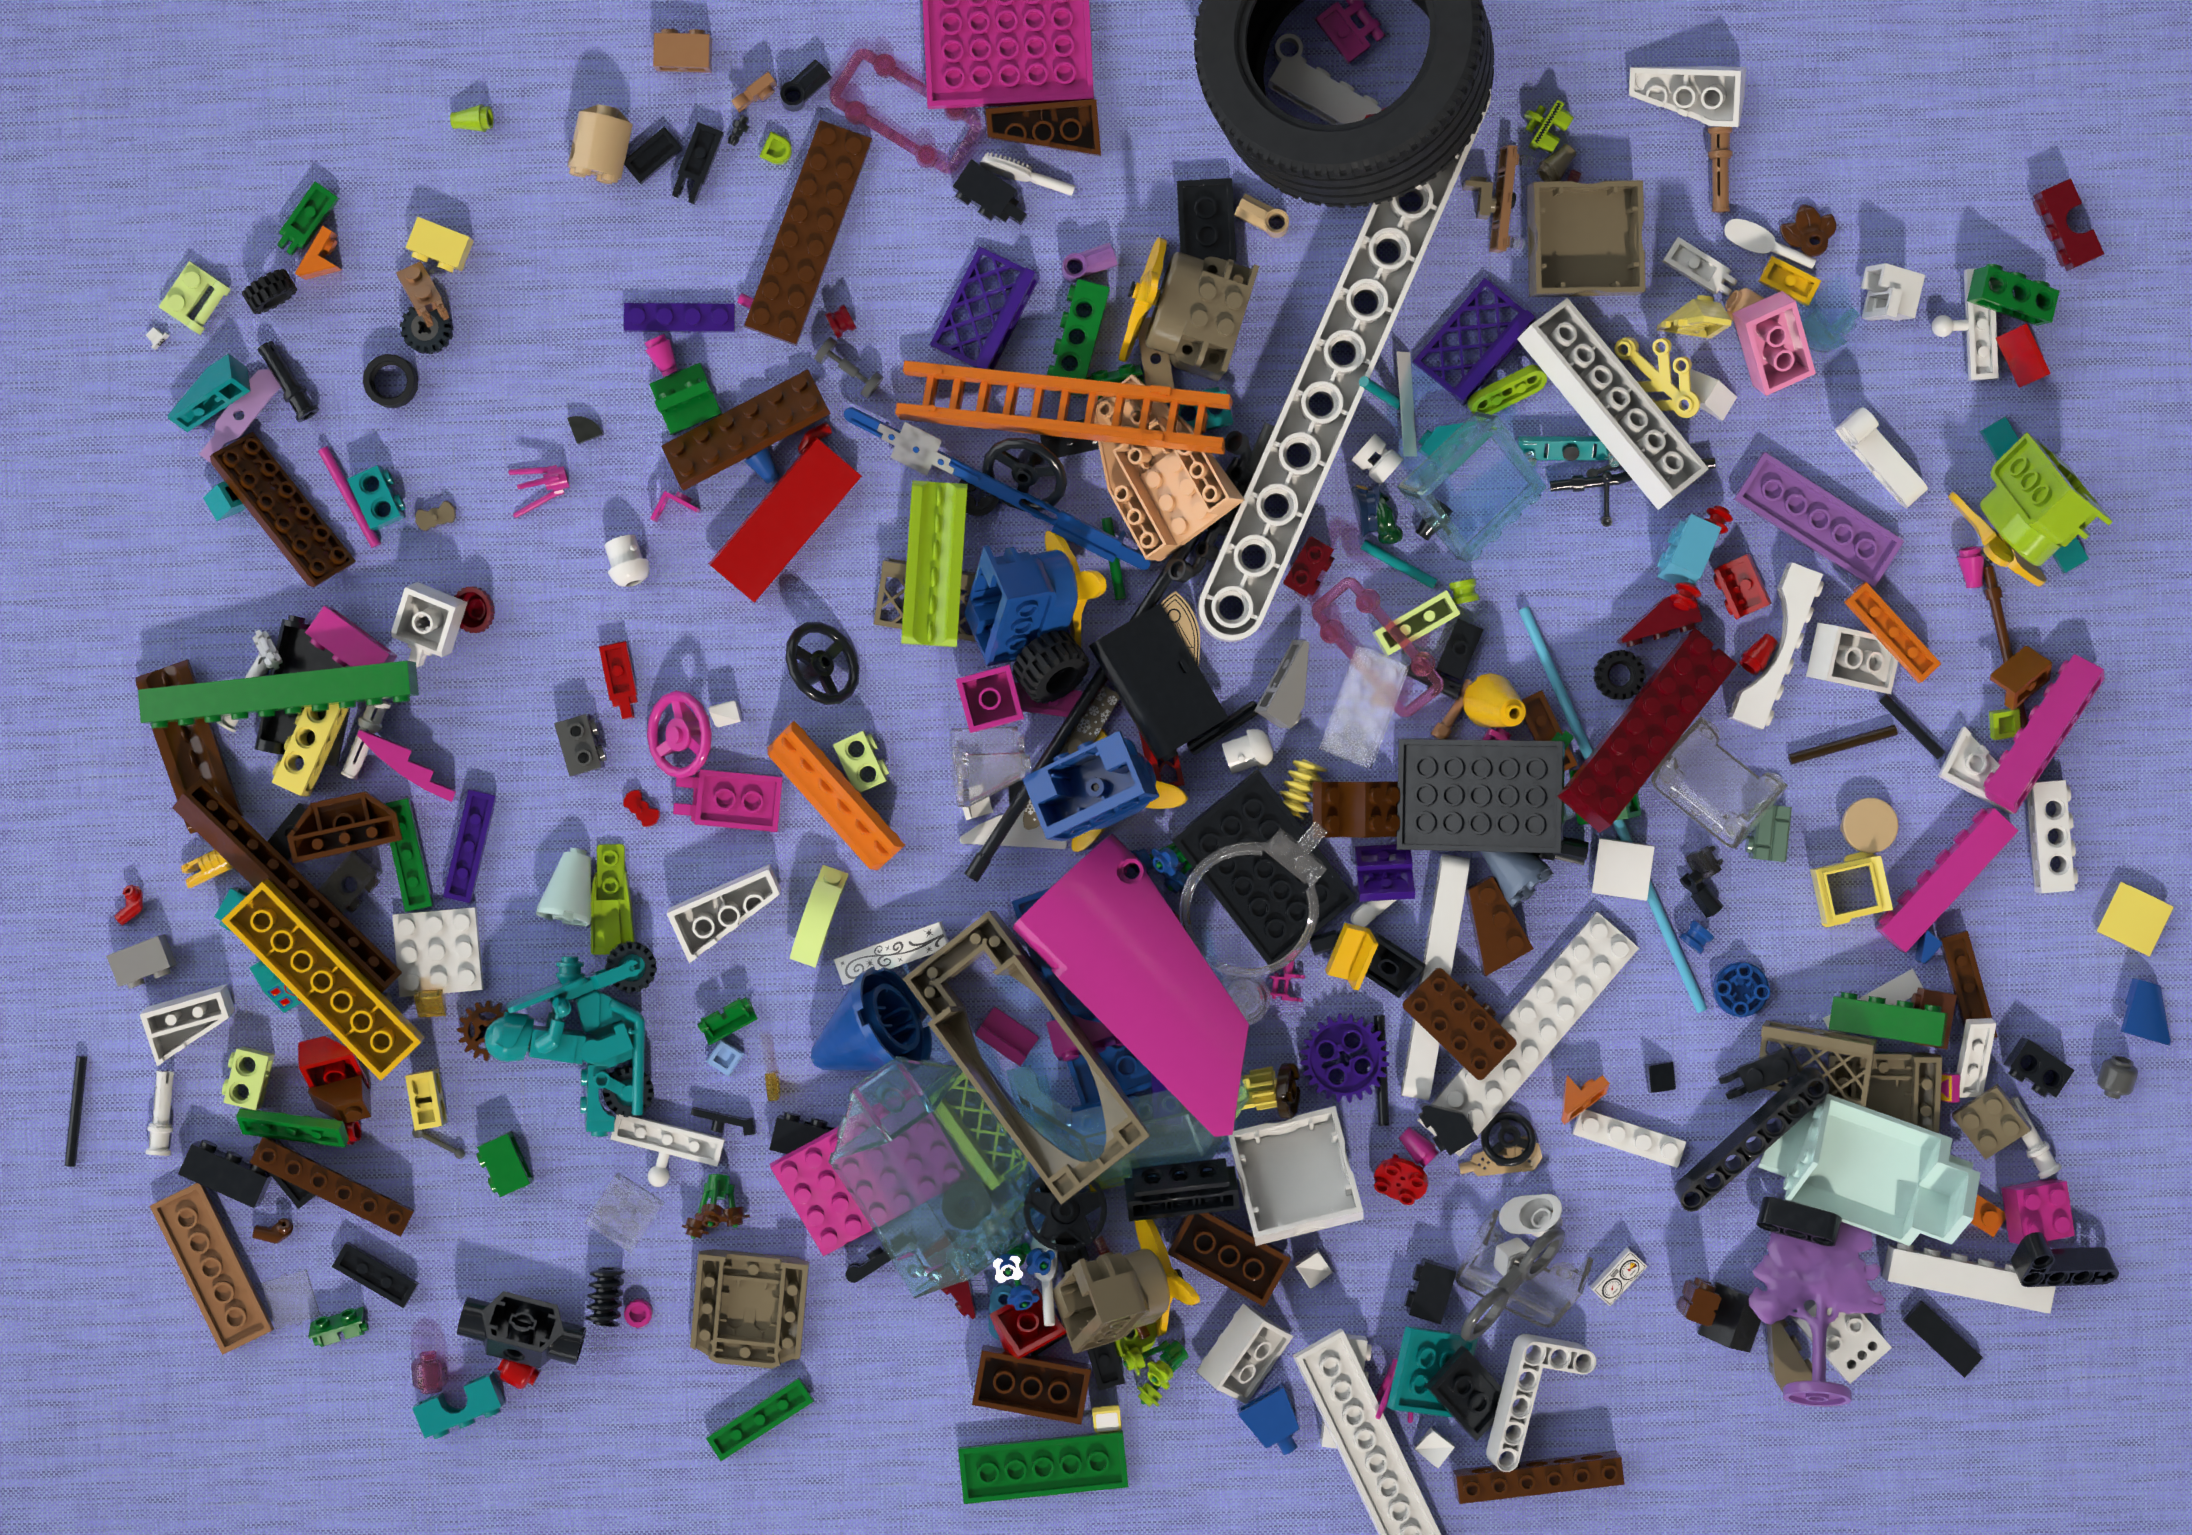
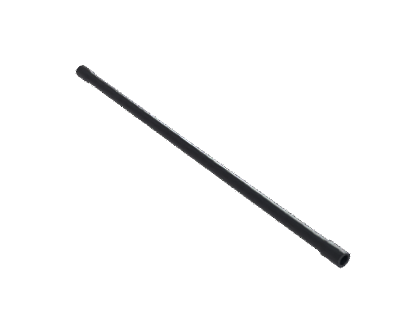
M1234 457L1225 470L1228 477L1230 469L1238 464L1239 458ZM1204 531L1172 554L1130 621L1156 606L1172 581L1168 574L1171 562L1175 559L1186 560ZM1101 666L1032 772L1053 763V758L1060 754L1108 680ZM1024 784L982 849L975 855L964 872L966 876L977 883L991 863L995 852L1030 800Z

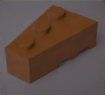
M1487 876L1466 888L1467 902L1482 975L1488 976L1534 949L1492 876Z

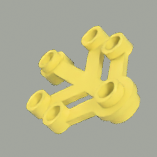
M1624 337L1619 339L1614 347L1617 357L1622 360H1630L1651 380L1638 381L1644 391H1664L1671 398L1659 401L1651 398L1661 411L1674 410L1682 418H1690L1697 414L1700 409V399L1696 393L1691 391L1690 369L1692 362L1688 357L1682 356L1673 362V369L1679 374L1678 389L1671 380L1669 352L1672 346L1668 339H1657L1652 346L1654 353L1658 355L1659 371L1639 353V344L1634 338ZM1660 342H1663L1666 346L1664 352L1660 351L1658 347ZM1623 344H1625L1628 347L1627 354H1624L1621 351V346ZM1680 360L1685 362V370L1679 368ZM1683 399L1688 401V409L1682 407Z

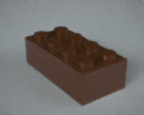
M1214 1212L1185 1215L1167 1247L1168 1255L1263 1307L1267 1304L1291 1260L1289 1253L1270 1243L1256 1246L1252 1233Z
M983 1345L972 1405L1081 1425L1091 1374V1364L1031 1353L1017 1359L1006 1352L1004 1348Z

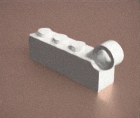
M1284 34L1279 37L1274 48V55L1280 63L1270 78L1267 87L1331 125L1363 120L1368 114H1376L1381 111L1382 108L1377 106L1378 102L1367 95L1362 97L1355 93V89L1348 83L1343 81L1338 83L1331 79V75L1326 70L1320 67L1314 69L1307 65L1306 59L1301 56L1303 44L1298 36ZM1284 42L1293 43L1297 47V54L1292 57L1284 56L1280 51V45Z

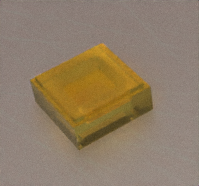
M443 989L415 991L414 1001L418 1017L446 1016L447 1008Z
M777 1070L767 1071L765 1073L768 1101H776L781 1097L779 1075Z

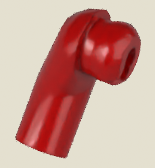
M827 422L805 432L798 446L799 454L804 452L815 437L821 440L832 434Z
M128 885L123 890L126 906L114 915L115 919L122 926L142 911L143 892L138 886Z

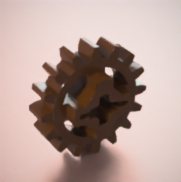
M488 1000L485 1007H483L481 1002L475 1003L476 1010L469 1007L466 1009L469 1016L460 1017L459 1020L464 1023V1026L457 1028V1032L463 1033L464 1037L458 1041L459 1043L466 1042L468 1044L464 1050L465 1052L475 1051L473 1058L476 1059L483 1054L484 1061L490 1060L491 1055L487 1049L480 1047L482 1043H485V1036L480 1037L485 1031L484 1026L490 1025L494 1020L503 1017L504 1012H508V1010H501L503 1003L499 1002L493 1007L492 1000ZM491 1012L496 1014L494 1018H486L480 1013ZM471 1023L475 1027V1034L473 1037H471L470 1032Z

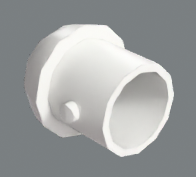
M635 535L620 536L608 541L604 545L611 565L608 574L618 586H635L648 577L649 560L642 557Z
M1259 729L1246 730L1247 735L1222 743L1223 751L1232 774L1257 765L1259 769H1262L1273 759V748L1268 735L1264 731Z

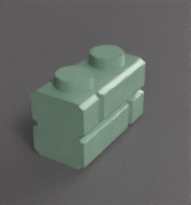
M1755 803L1754 809L1749 810L1748 824L1752 825L1751 836H1747L1745 843V852L1749 853V858L1786 862L1792 807Z

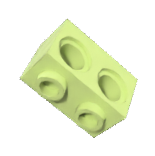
M861 731L833 744L851 785L857 791L862 793L887 781L885 775L890 773L884 760H878L874 750L878 749L872 734L866 735L865 731ZM854 741H860L864 745L865 750L860 757H854L850 753L849 748ZM866 766H871L876 771V777L872 782H866L861 777V771Z
M240 1047L236 1049V1052H232L228 1063V1068H231L230 1077L224 1081L222 1087V1095H225L223 1103L252 1110L262 1108L275 1054L247 1047ZM246 1057H250L255 1061L253 1072L248 1071L244 1066ZM240 1084L248 1087L249 1095L247 1098H242L238 1094Z

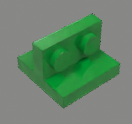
M701 363L692 365L649 384L656 399L654 402L658 412L662 414L671 436L722 414Z

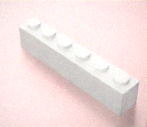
M1897 1242V1246L1888 1245L1882 1278L1889 1282L2051 1313L2056 1286L2024 1287L2021 1285L2012 1264H2005V1268L1994 1266L1995 1262L1978 1258V1263L1967 1261L1968 1256L1951 1253V1257L1940 1255V1250L1924 1247V1252L1913 1250L1914 1245L1908 1246Z

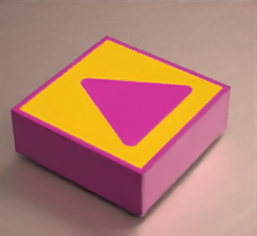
M1942 1073L1941 1101L1960 1102L1959 1074Z

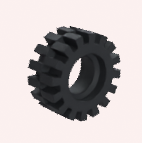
M278 269L250 283L251 285L242 291V295L254 314H261L263 311L264 313L268 312L271 308L274 309L277 305L285 303V300H289L292 295H295L297 288L287 271Z
M1625 650L1612 651L1603 655L1594 668L1595 676L1593 678L1596 681L1597 689L1602 692L1601 694L1613 700L1629 699L1640 692V688H1643L1645 684L1643 682L1646 679V674H1644L1645 666L1640 662L1641 659L1636 657L1634 653ZM1617 664L1626 666L1630 672V679L1623 686L1613 684L1609 677L1611 668Z

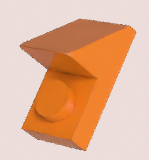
M322 226L294 274L307 280L342 271V269L324 259L326 255L332 254L336 248V238L338 235Z
M1568 1075L1566 1076L1561 1121L1564 1125L1607 1094L1610 1083L1603 1075L1597 1080L1593 1078L1588 1080L1581 1087V1090Z

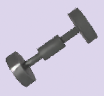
M829 337L818 350L814 359L822 364L828 356L839 363V368L853 378L856 376L866 384L861 391V395L868 399L878 388L884 377L876 372L870 380L859 372L860 369L846 358L841 359L832 352L837 345V341Z

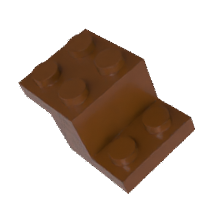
M1398 781L1313 782V838L1397 837V830L1400 827V819L1397 816V805L1400 799Z

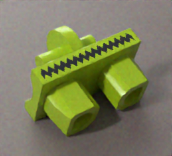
M1557 100L1545 119L1542 116L1546 108L1542 105H1539L1535 112L1531 110L1525 112L1524 117L1529 120L1525 129L1532 133L1536 125L1540 127L1529 144V148L1534 151L1540 148L1549 153L1554 151L1560 139L1549 133V128L1553 124L1566 131L1574 118L1568 111L1562 108L1564 106L1563 102Z

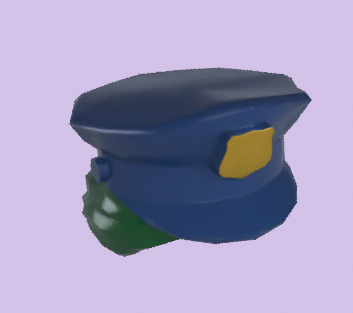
M1377 483L1373 489L1369 490L1365 486L1360 485L1352 487L1351 490L1361 538L1369 532L1377 531L1379 542L1383 544H1395L1401 541L1403 531L1395 523L1393 512L1386 503L1389 501V497L1380 492V484Z

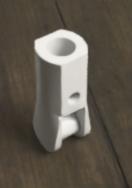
M1396 900L1366 901V903L1362 904L1351 914V922L1354 925L1365 927Z

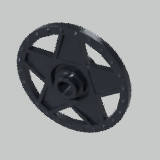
M1041 1177L1037 1178L1029 1188L1024 1202L1025 1222L1033 1237L1050 1249L1064 1252L1081 1249L1094 1241L1102 1231L1107 1217L1106 1198L1096 1180L1089 1183L1096 1191L1078 1192L1065 1203L1060 1204L1052 1192H1035L1044 1182ZM1101 1206L1100 1220L1095 1230L1091 1232L1085 1216ZM1030 1207L1045 1216L1039 1233L1031 1221ZM1064 1231H1067L1079 1241L1069 1245L1052 1243Z

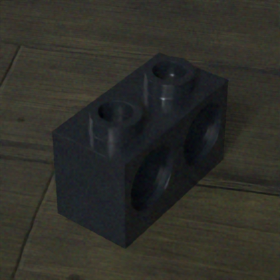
M2023 1037L2018 1041L2003 1064L2010 1069L2008 1072L2010 1076L2020 1082L2026 1079L2033 1084L2031 1089L2044 1098L2047 1094L2056 1098L2074 1072V1069L2031 1040ZM2029 1055L2031 1064L2028 1068L2023 1069L2020 1064L2023 1056ZM2052 1070L2054 1079L2051 1083L2045 1084L2043 1080L2044 1074Z

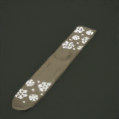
M1105 685L1103 686L1060 754L1068 752L1070 755L1078 751L1077 747L1088 741H1095L1120 699L1115 691ZM1029 800L1023 815V825L1027 830L1040 826L1031 800Z

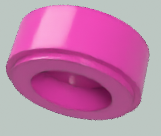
M644 1299L632 1300L624 1311L626 1322L636 1328L647 1325L653 1315L650 1303Z

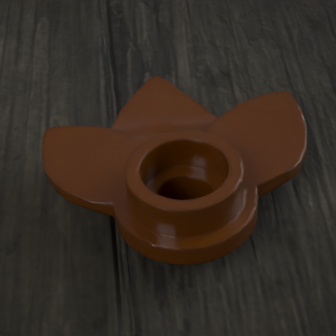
M1806 204L1799 207L1795 223L1780 225V232L1784 240L1790 246L1801 247V250L1806 255L1812 257L1820 256L1826 251L1828 239L1836 231V221L1832 214L1820 217L1815 208ZM1817 239L1819 244L1812 245L1809 241Z

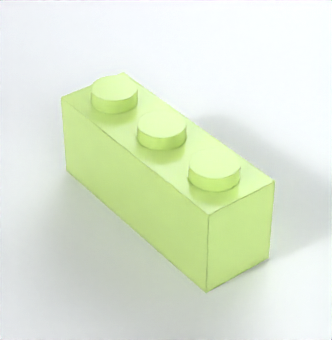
M1446 590L1372 632L1386 657L1460 615V612Z

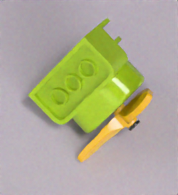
M2028 432L1991 469V478L1997 486L1981 500L1980 508L1995 529L1974 513L1955 492L1952 491L1948 495L1952 504L1980 536L1984 545L1983 550L1980 551L1981 555L1990 563L1994 562L1999 566L2009 567L2013 572L2038 587H2041L2047 579L2037 566L2043 565L2061 546L2066 547L2077 535L2086 540L2090 534L2085 528L2096 517L2100 518L2108 526L2113 522L2072 469Z

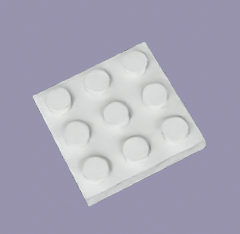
M477 907L392 915L397 968L402 972L398 977L400 997L484 989Z

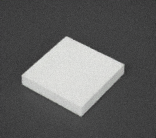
M1599 838L1592 893L1647 901L1655 845Z

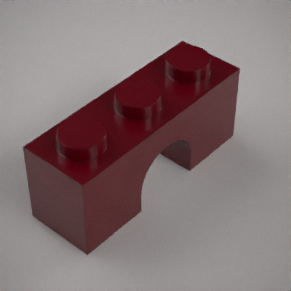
M2071 178L2033 196L2035 199L2033 202L2035 211L2039 216L2043 217L2046 224L2045 233L2048 239L2054 242L2057 249L2056 258L2059 264L2065 267L2066 271L2104 255L2094 229L2085 233H2075L2067 225L2066 218L2068 212L2082 204Z

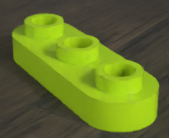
M1538 365L1526 366L1473 393L1468 400V408L1476 418H1486L1540 391L1547 382V376Z

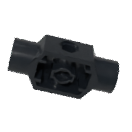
M505 1291L491 1303L467 1297L457 1328V1335L483 1341L486 1355L536 1368H541L550 1359L576 1365L586 1334V1327L561 1321L558 1305Z

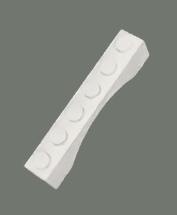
M1793 562L1786 564L1777 587L1783 615L1782 634L1778 649L1764 672L1749 686L1737 692L1728 715L1729 719L1758 730L1764 729L1765 725H1770L1774 716V711L1771 710L1775 700L1780 699L1784 690V685L1781 684L1785 674L1788 675L1794 664V659L1791 658L1795 648L1798 649L1804 638V633H1801L1805 622L1808 623L1813 615L1814 608L1811 607L1814 597H1819L1823 589L1822 573Z

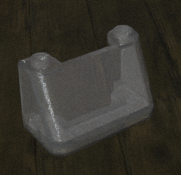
M1700 717L1678 739L1660 762L1651 777L1653 786L1663 796L1724 845L1736 849L1783 795L1788 785L1775 773L1767 772L1761 777L1756 775L1718 744L1720 736L1717 726Z
M1017 726L994 727L972 734L969 728H951L952 779L957 807H970L1024 779L1025 772H1031L1030 755H1025L1024 734L1019 735Z

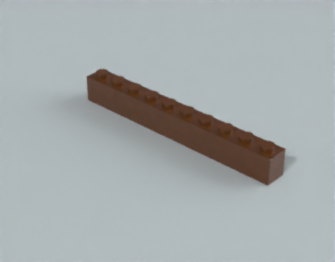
M202 778L181 795L172 808L254 888L268 878L381 993L389 988L402 974L372 942Z

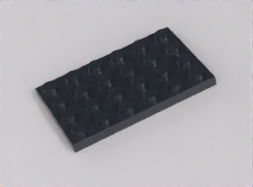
M1399 739L1398 790L1400 792V799L1397 805V816L1400 819V827L1397 830V850L1563 853L1564 802L1557 796L1564 788L1565 741Z
M1255 770L1170 838L1270 968L1275 966L1357 900L1258 770Z

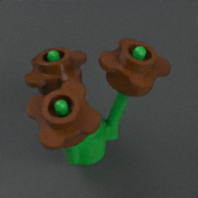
M723 1174L708 1175V1182L704 1183V1192L698 1212L695 1214V1219L688 1217L686 1224L682 1225V1228L687 1229L686 1234L690 1235L691 1239L696 1237L701 1239L703 1234L709 1235L707 1228L717 1227L721 1222H726L727 1227L733 1226L737 1228L738 1225L744 1224L743 1219L750 1218V1215H745L744 1207H736L735 1185L730 1184V1176ZM726 1195H728L730 1208L723 1209L721 1206L716 1205L717 1200H724ZM708 1198H711L710 1204H707Z

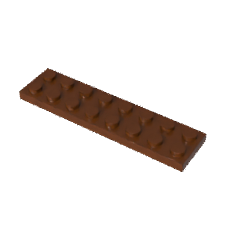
M822 120L819 121L746 318L745 328L797 346L870 149L872 138Z

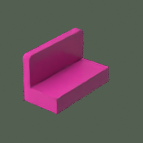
M993 1007L975 1033V1036L1020 1067L1038 1041L1036 1034L997 1007Z

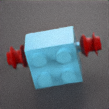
M1722 506L1708 508L1706 512L1710 516L1709 519H1702L1691 514L1685 521L1680 520L1677 527H1673L1668 536L1667 542L1670 545L1666 552H1662L1657 562V567L1660 568L1657 577L1674 584L1675 588L1679 591L1678 594L1670 596L1674 602L1673 605L1678 609L1688 611L1690 608L1694 609L1697 607L1693 599L1694 597H1701L1702 594L1696 587L1697 584L1695 582L1702 576L1719 534L1728 532L1725 523L1733 521V517L1729 514L1730 511Z

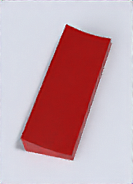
M815 437L708 564L755 603L862 476Z

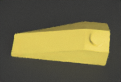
M1697 295V299L1693 298L1659 323L1657 331L1711 339L1730 327L1732 319L1720 302H1713V297Z

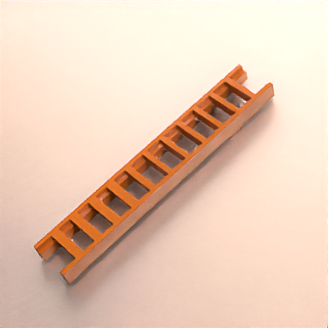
M904 360L903 372L905 375L926 377L927 380L922 405L897 403L895 414L900 420L1225 454V440L1223 437L1205 436L1203 433H1206L1208 421L1207 408L1231 409L1233 400L1230 394ZM939 379L954 380L949 408L935 407ZM966 382L980 383L976 411L961 409ZM993 385L1007 386L1002 414L988 412ZM1020 387L1035 389L1030 417L1015 415ZM1045 390L1061 392L1057 420L1040 418ZM1071 393L1089 395L1084 423L1067 421ZM1098 396L1116 397L1111 425L1094 424ZM1125 399L1143 400L1139 428L1121 427ZM1153 401L1171 403L1166 431L1148 429ZM1180 404L1198 406L1194 434L1176 432Z

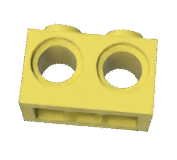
M439 1068L406 1075L405 1079L414 1131L439 1127L448 1123Z

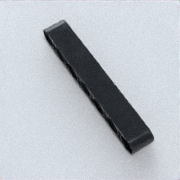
M1808 1067L1799 1072L1684 1175L1675 1185V1194L1681 1206L1691 1212L1702 1208L1822 1101L1828 1094L1829 1085L1820 1071L1816 1068ZM1813 1081H1818L1815 1086L1808 1087ZM1797 1099L1795 1104L1788 1106L1790 1101ZM1777 1118L1772 1124H1767L1770 1119ZM1750 1137H1756L1754 1141L1746 1142ZM1730 1155H1736L1734 1159L1726 1161ZM1715 1173L1712 1178L1705 1179L1707 1175ZM1695 1192L1692 1196L1685 1197L1687 1193Z

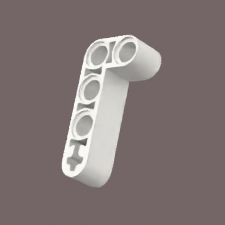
M1864 407L1855 410L1835 428L1836 433L1895 500L1904 508H1908L1928 490L1927 485L1876 429L1879 426L1876 418Z

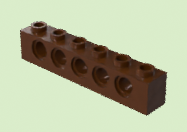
M262 1137L249 1162L400 1237L415 1211L267 1137Z
M1617 1451L1519 1462L1518 1466L1510 1472H1503L1495 1465L1453 1470L1455 1494L1459 1504L1625 1485L1622 1458Z

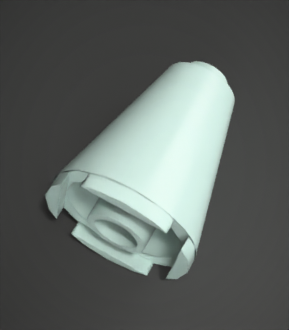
M570 848V852L563 853L537 906L536 915L551 921L557 919L567 925L584 927L590 925L591 857L586 856L587 851Z

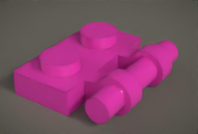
M1346 0L1349 7L1345 10L1337 1L1315 18L1317 24L1348 64L1371 47L1365 38L1366 36L1371 34L1377 42L1386 36L1381 30V24L1377 18L1373 19L1365 9L1366 4L1363 0ZM1355 14L1365 25L1360 30L1350 18Z

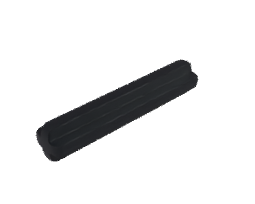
M1249 702L1229 715L1227 719L1189 741L1187 747L1193 755H1197L1257 716L1258 713L1254 711L1257 706L1256 702Z

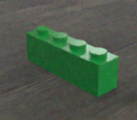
M1841 992V997L1833 996L1829 1030L1944 1046L1948 1013L1941 1012V1006L1925 1004L1924 1009L1913 1008L1914 1002L1897 1000L1896 1005L1885 1004L1886 998L1869 996L1868 1001L1858 1000V994Z

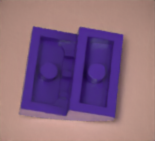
M1397 844L1355 846L1360 902L1415 899L1411 850H1397Z

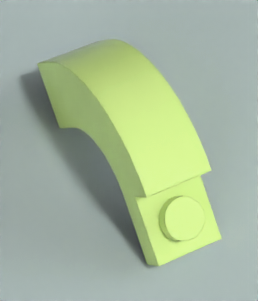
M822 865L804 910L789 959L816 968L824 948L832 918L847 882L848 873Z

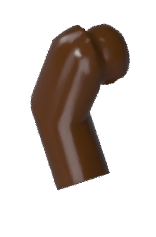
M282 1218L271 1228L256 1225L252 1238L274 1244L280 1243L291 1235L293 1224L289 1219Z

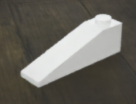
M1630 67L1629 96L1658 107H1664L1709 126L1739 127L1745 96L1746 67Z

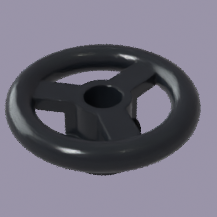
M1501 1112L1496 1114L1481 1132V1145L1487 1157L1493 1162L1502 1166H1516L1525 1162L1532 1155L1536 1145V1134L1532 1124L1524 1116L1514 1112ZM1509 1120L1516 1121L1524 1127L1528 1141L1521 1139L1519 1130L1515 1126L1510 1125ZM1500 1122L1501 1129L1498 1134V1143L1491 1148L1489 1143L1490 1131L1495 1124ZM1511 1134L1514 1140L1506 1142L1504 1135ZM1517 1146L1525 1149L1519 1156L1514 1158H1504L1497 1155L1504 1148H1514Z

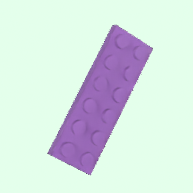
M1766 452L1762 453L1733 499L1864 583L1867 582L1872 588L1876 587L1904 543V540Z

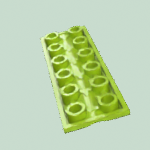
M912 480L901 644L957 647L968 484Z

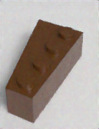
M1096 99L985 109L987 133L990 139L1101 156Z

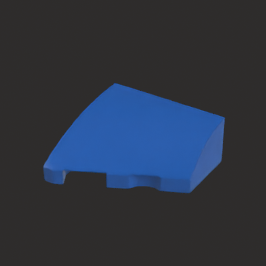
M2132 978L2125 1004L2128 1006L2120 1032L2170 1046L2171 1040L2161 986Z

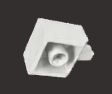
M419 582L405 587L391 635L395 639L408 643V648H411L408 661L416 662V667L424 665L427 655L432 656V654L444 657L452 653L467 602Z

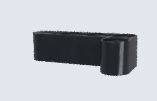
M2040 1232L2025 1236L2011 1258L2013 1268L2021 1285L2024 1287L2103 1285L2113 1282L2119 1276V1271L2107 1248L2050 1249L2044 1234Z

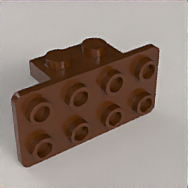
M1436 968L1404 1000L1402 1006L1477 1080H1483L1515 1048L1517 1042L1494 1018L1497 1013L1486 1002L1481 1005L1474 999L1478 994L1465 983L1461 986L1442 968Z

